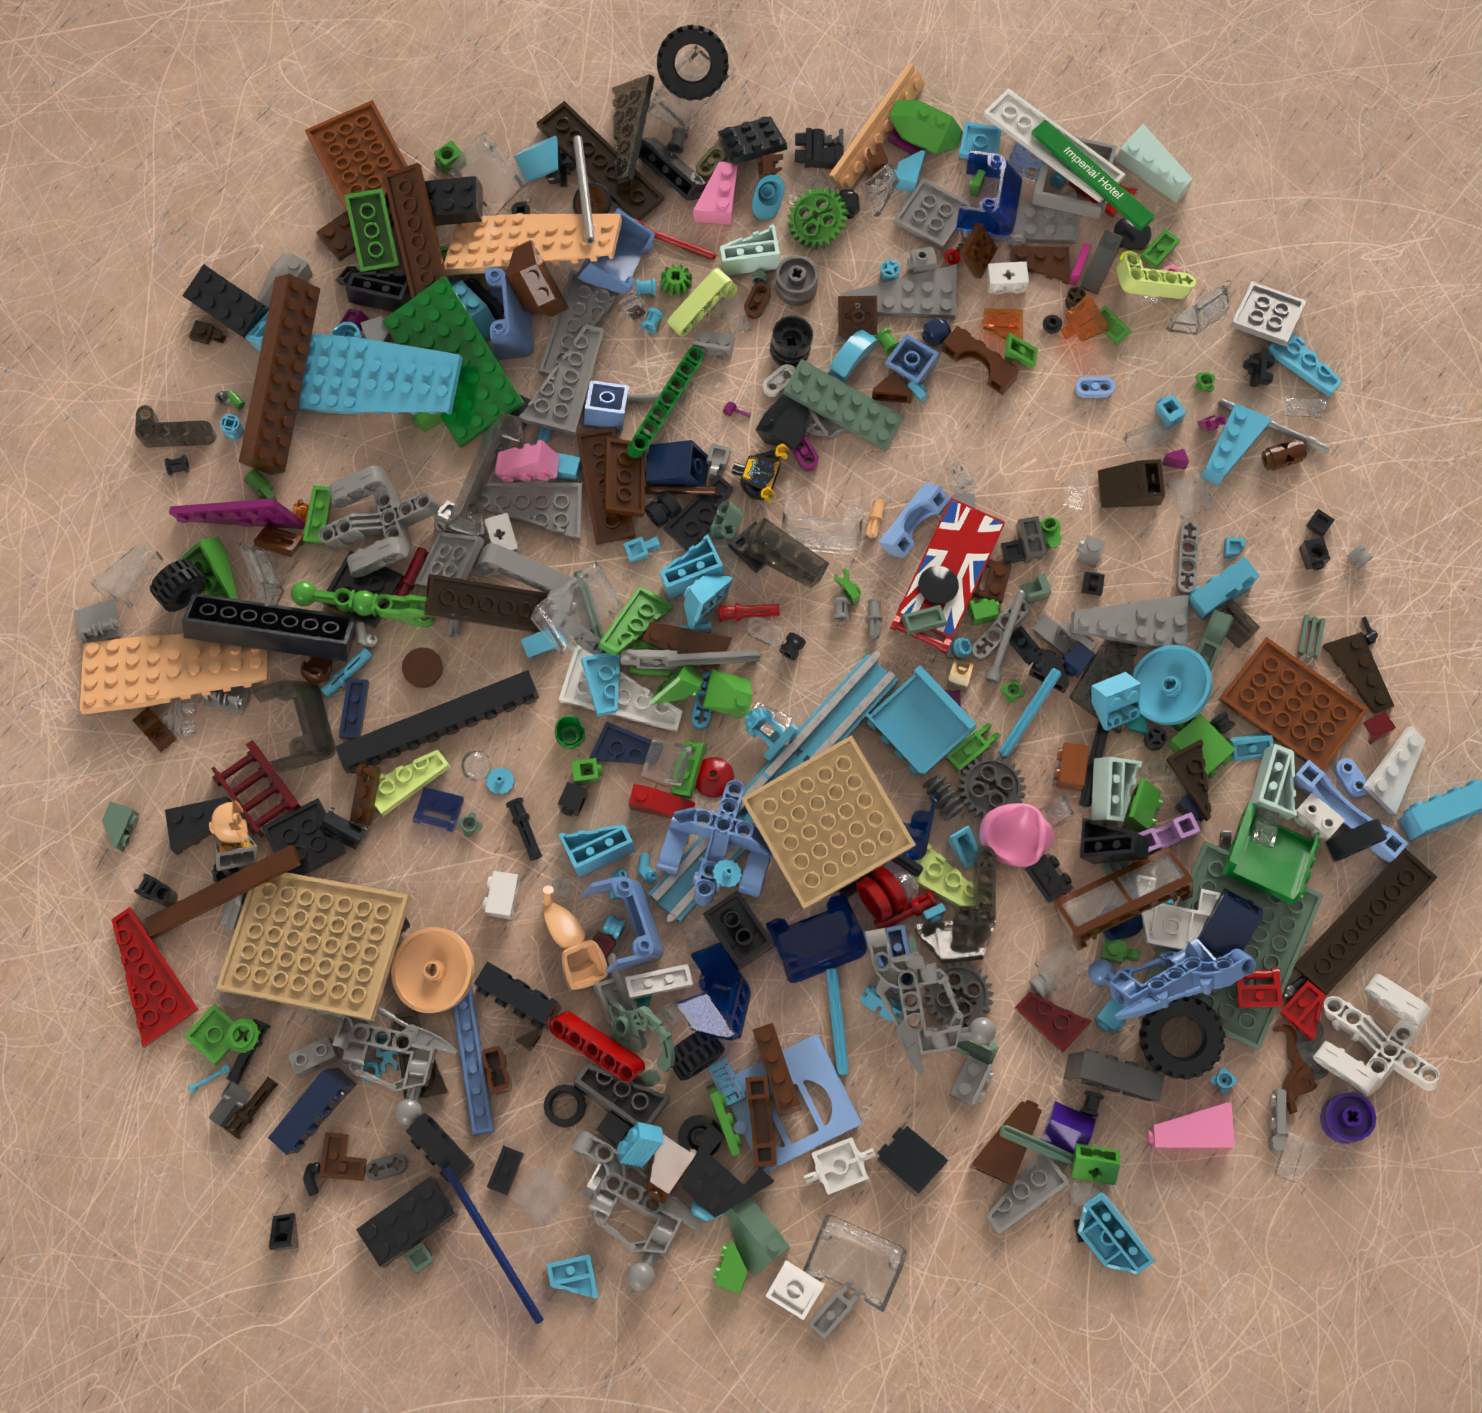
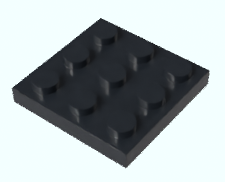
M771 116L761 117L751 122H743L741 125L726 127L718 131V137L733 165L760 158L762 155H770L788 150L787 142Z
M350 550L327 589L328 592L334 593L340 588H346L350 592L355 590L356 593L367 590L373 595L377 593L378 596L381 594L394 595L400 585V579L404 576L385 566L365 576L352 577L347 557L355 552ZM343 597L339 602L345 603L349 598ZM322 603L345 615L355 616L356 620L373 628H376L381 619L379 615L373 616V613L368 616H361L355 611L354 613H351V611L342 612L336 605ZM384 603L379 608L386 609L389 604Z
M319 798L262 826L274 853L290 845L296 847L301 865L286 873L305 875L346 854L340 841L318 830L327 815Z

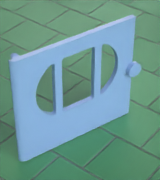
M818 1034L782 1051L793 1085L797 1084L819 1130L795 1143H791L771 1102L773 1121L785 1144V1147L776 1146L778 1166L862 1125ZM763 1061L735 1074L746 1098L730 1106L737 1120L734 1125V1131L739 1135L744 1134L752 1153V1128L745 1078L767 1075ZM804 1080L817 1083L828 1093L832 1103V1115L827 1126L823 1124L803 1083ZM769 1082L770 1096L774 1094ZM778 1166L765 1167L761 1169L766 1173Z

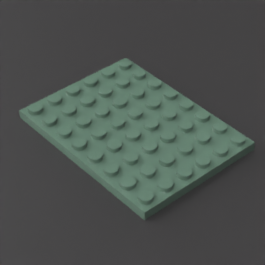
M1205 841L1190 873L1193 879V897L1185 901L1180 897L1176 906L1197 910L1201 889L1222 893L1225 887L1262 908L1263 919L1243 952L1256 960L1255 970L1279 968L1281 992L1283 995L1324 894L1306 887L1307 890L1303 899L1298 898L1294 905L1223 874L1222 871L1229 851ZM1159 946L1153 960L1159 958L1162 952L1174 951L1177 953L1180 950ZM1213 948L1208 950L1216 959L1221 957L1219 955L1220 952ZM1159 964L1149 968L1143 984L1169 969V967L1166 968ZM1243 979L1244 985L1272 984L1271 979ZM1235 983L1223 988L1213 989L1208 995L1202 992L1191 996L1206 1002L1207 1005L1217 1012V1016L1223 1023L1222 1028L1225 1031V1036L1257 1051L1260 1050L1277 1007L1237 1008Z

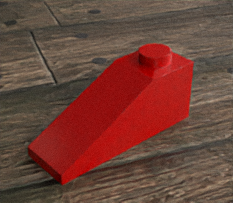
M634 783L629 807L631 810L672 819L675 811L694 808L695 802L656 788Z

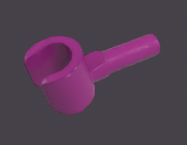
M728 402L723 409V412L728 416H731L734 412L749 418L751 416L750 412L738 408L734 402Z

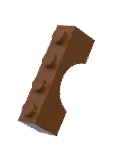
M956 326L943 341L941 351L957 362L962 359L971 358L983 363L989 374L987 385L1002 396L1017 380L1019 373L1017 367L1013 363L1005 361L996 351L987 348L981 340H976L966 329Z
M773 1023L753 1029L781 1117L802 1110Z
M768 1076L747 1077L745 1080L751 1119L755 1168L778 1166Z

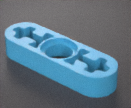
M705 672L701 676L704 679L700 685L702 689L696 695L691 720L693 727L697 730L707 729L711 721L713 711L703 708V705L699 703L700 698L706 695L707 685L705 681H708L711 672ZM701 711H704L705 721L702 724H698V720L695 719H699Z

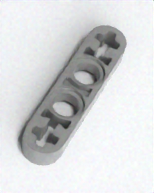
M1194 520L1184 521L1179 530L1176 588L1181 595H1190L1191 591L1196 588L1199 525ZM1187 526H1190V527H1191V530H1193L1192 533H1191V535H1190V538H1187V536H1188V530L1186 529ZM1183 545H1192L1194 551L1191 553L1184 551ZM1188 562L1192 565L1193 569L1185 571L1182 568V564ZM1186 577H1189L1187 582L1189 585L1188 589H1185L1183 585Z
M1023 600L1022 606L1024 609L1019 612L1014 629L1029 612L1030 606L1026 600ZM1014 601L973 644L971 655L975 660H986L1000 645L1006 628L1002 625L1001 621L1005 618L1009 619ZM992 632L997 633L999 640L991 641L988 638V634ZM986 643L987 646L984 649V654H977V648L981 649Z

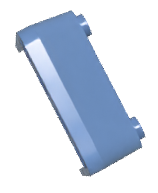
M624 876L591 883L580 894L581 898L613 891L616 896L623 898L636 937L632 943L634 956L614 961L605 970L606 974L652 963L662 957L664 953L663 945L643 886L638 881Z

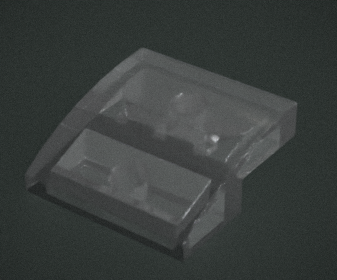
M802 169L796 185L794 184L786 202L795 206L793 200L799 202L798 195L804 197L805 190L810 194L812 187H814L816 192H818L819 187H822L824 192L829 188L832 193L836 190L837 186L833 181ZM822 203L819 209L824 208L826 203Z

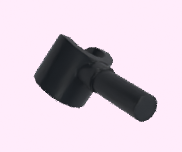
M1362 617L1361 619L1367 632L1364 634L1367 645H1371L1376 642L1378 634L1370 627L1367 617Z

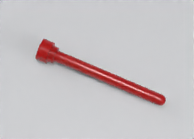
M635 219L636 221L644 225L640 220ZM648 228L655 233V239L712 260L716 258L715 252Z

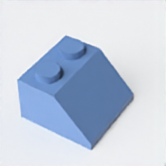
M905 334L885 362V365L914 383L919 384L928 378L937 365L939 353L910 335Z
M590 380L585 405L584 425L604 428L615 427V429L623 430L629 386Z

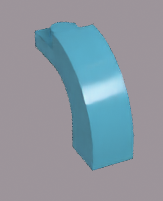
M864 330L857 331L840 349L829 366L828 374L846 384L860 361L870 356L878 339Z

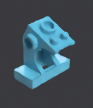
M757 707L755 710H751L745 718L746 731L753 737L758 735L767 743L770 748L763 756L770 761L799 728L792 723L785 730L772 718L774 715L767 708L762 710L760 707ZM766 722L776 729L770 737L761 730V727Z

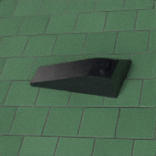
M782 394L764 413L755 430L766 444L774 446L784 444L789 449L797 450L806 432L805 423L806 419L809 418L808 408Z

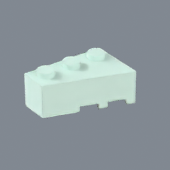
M774 224L762 232H753V235L745 239L741 237L720 246L722 270L727 276L751 273L757 270L777 269L780 263V252Z
M1273 744L1264 750L1250 802L1257 805L1256 809L1286 821L1297 816L1294 797H1296L1293 780L1295 777L1294 751L1277 744Z

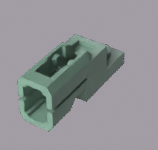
M1213 610L1196 649V652L1203 657L1210 670L1214 666L1222 643L1234 617L1218 610Z

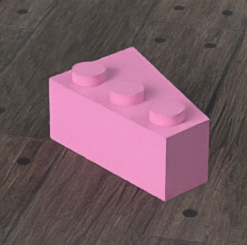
M718 163L693 209L694 222L732 225L738 180V164Z

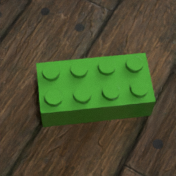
M383 188L344 195L360 271L377 273L399 269Z

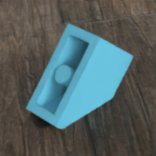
M921 150L898 163L897 169H893L891 180H894L893 188L913 193L919 181L925 151Z

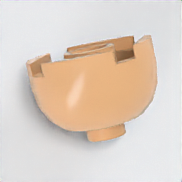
M237 801L219 805L212 815L211 822H209L211 833L215 834L223 843H239L248 837L246 819L242 820L240 815L244 811Z

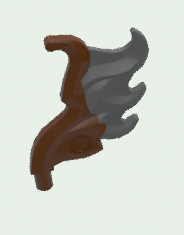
M1320 1021L1317 1025L1316 1037L1312 1041L1300 1030L1293 1029L1289 1025H1279L1273 1028L1274 1032L1281 1031L1286 1035L1287 1057L1292 1062V1068L1282 1084V1089L1286 1091V1106L1289 1114L1298 1112L1294 1102L1296 1097L1313 1091L1318 1086L1313 1080L1322 1079L1329 1073L1327 1069H1322L1321 1065L1313 1059V1056L1319 1050V1042L1323 1036V1026Z

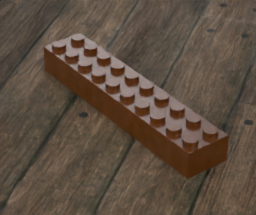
M289 273L275 277L239 457V463L269 475L285 473L320 294V288Z

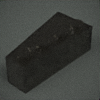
M763 518L747 532L738 548L739 551L809 588H812L821 581L830 564L766 518Z

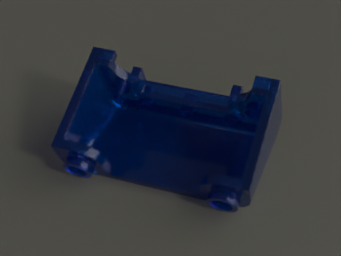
M845 893L831 897L826 904L827 911L794 924L788 925L785 919L780 918L766 923L768 933L774 942L777 956L790 983L806 980L826 972L827 969L837 968L863 957L867 952L863 930Z

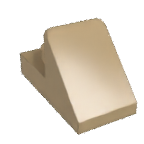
M954 658L947 687L966 692L974 663Z

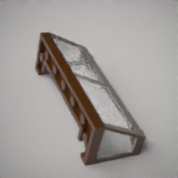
M1169 847L1154 850L1148 856V859L1134 862L1069 894L1063 893L1054 900V909L1077 951L1087 947V940L1090 938L1096 939L1097 934L1171 899L1175 902L1178 900V896L1183 901L1193 897V879Z

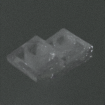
M1262 807L1257 809L1252 833L1253 842L1270 848L1274 847L1278 830L1276 827L1280 813Z

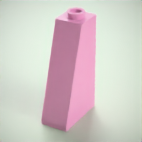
M1224 1103L1150 1127V1131H1147V1142L1151 1144V1149L1234 1148L1232 1103Z

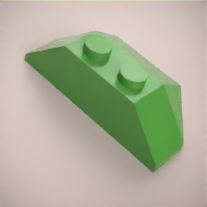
M896 100L889 115V120L893 123L901 139L933 154L957 149L963 134L962 129L953 116L919 100Z

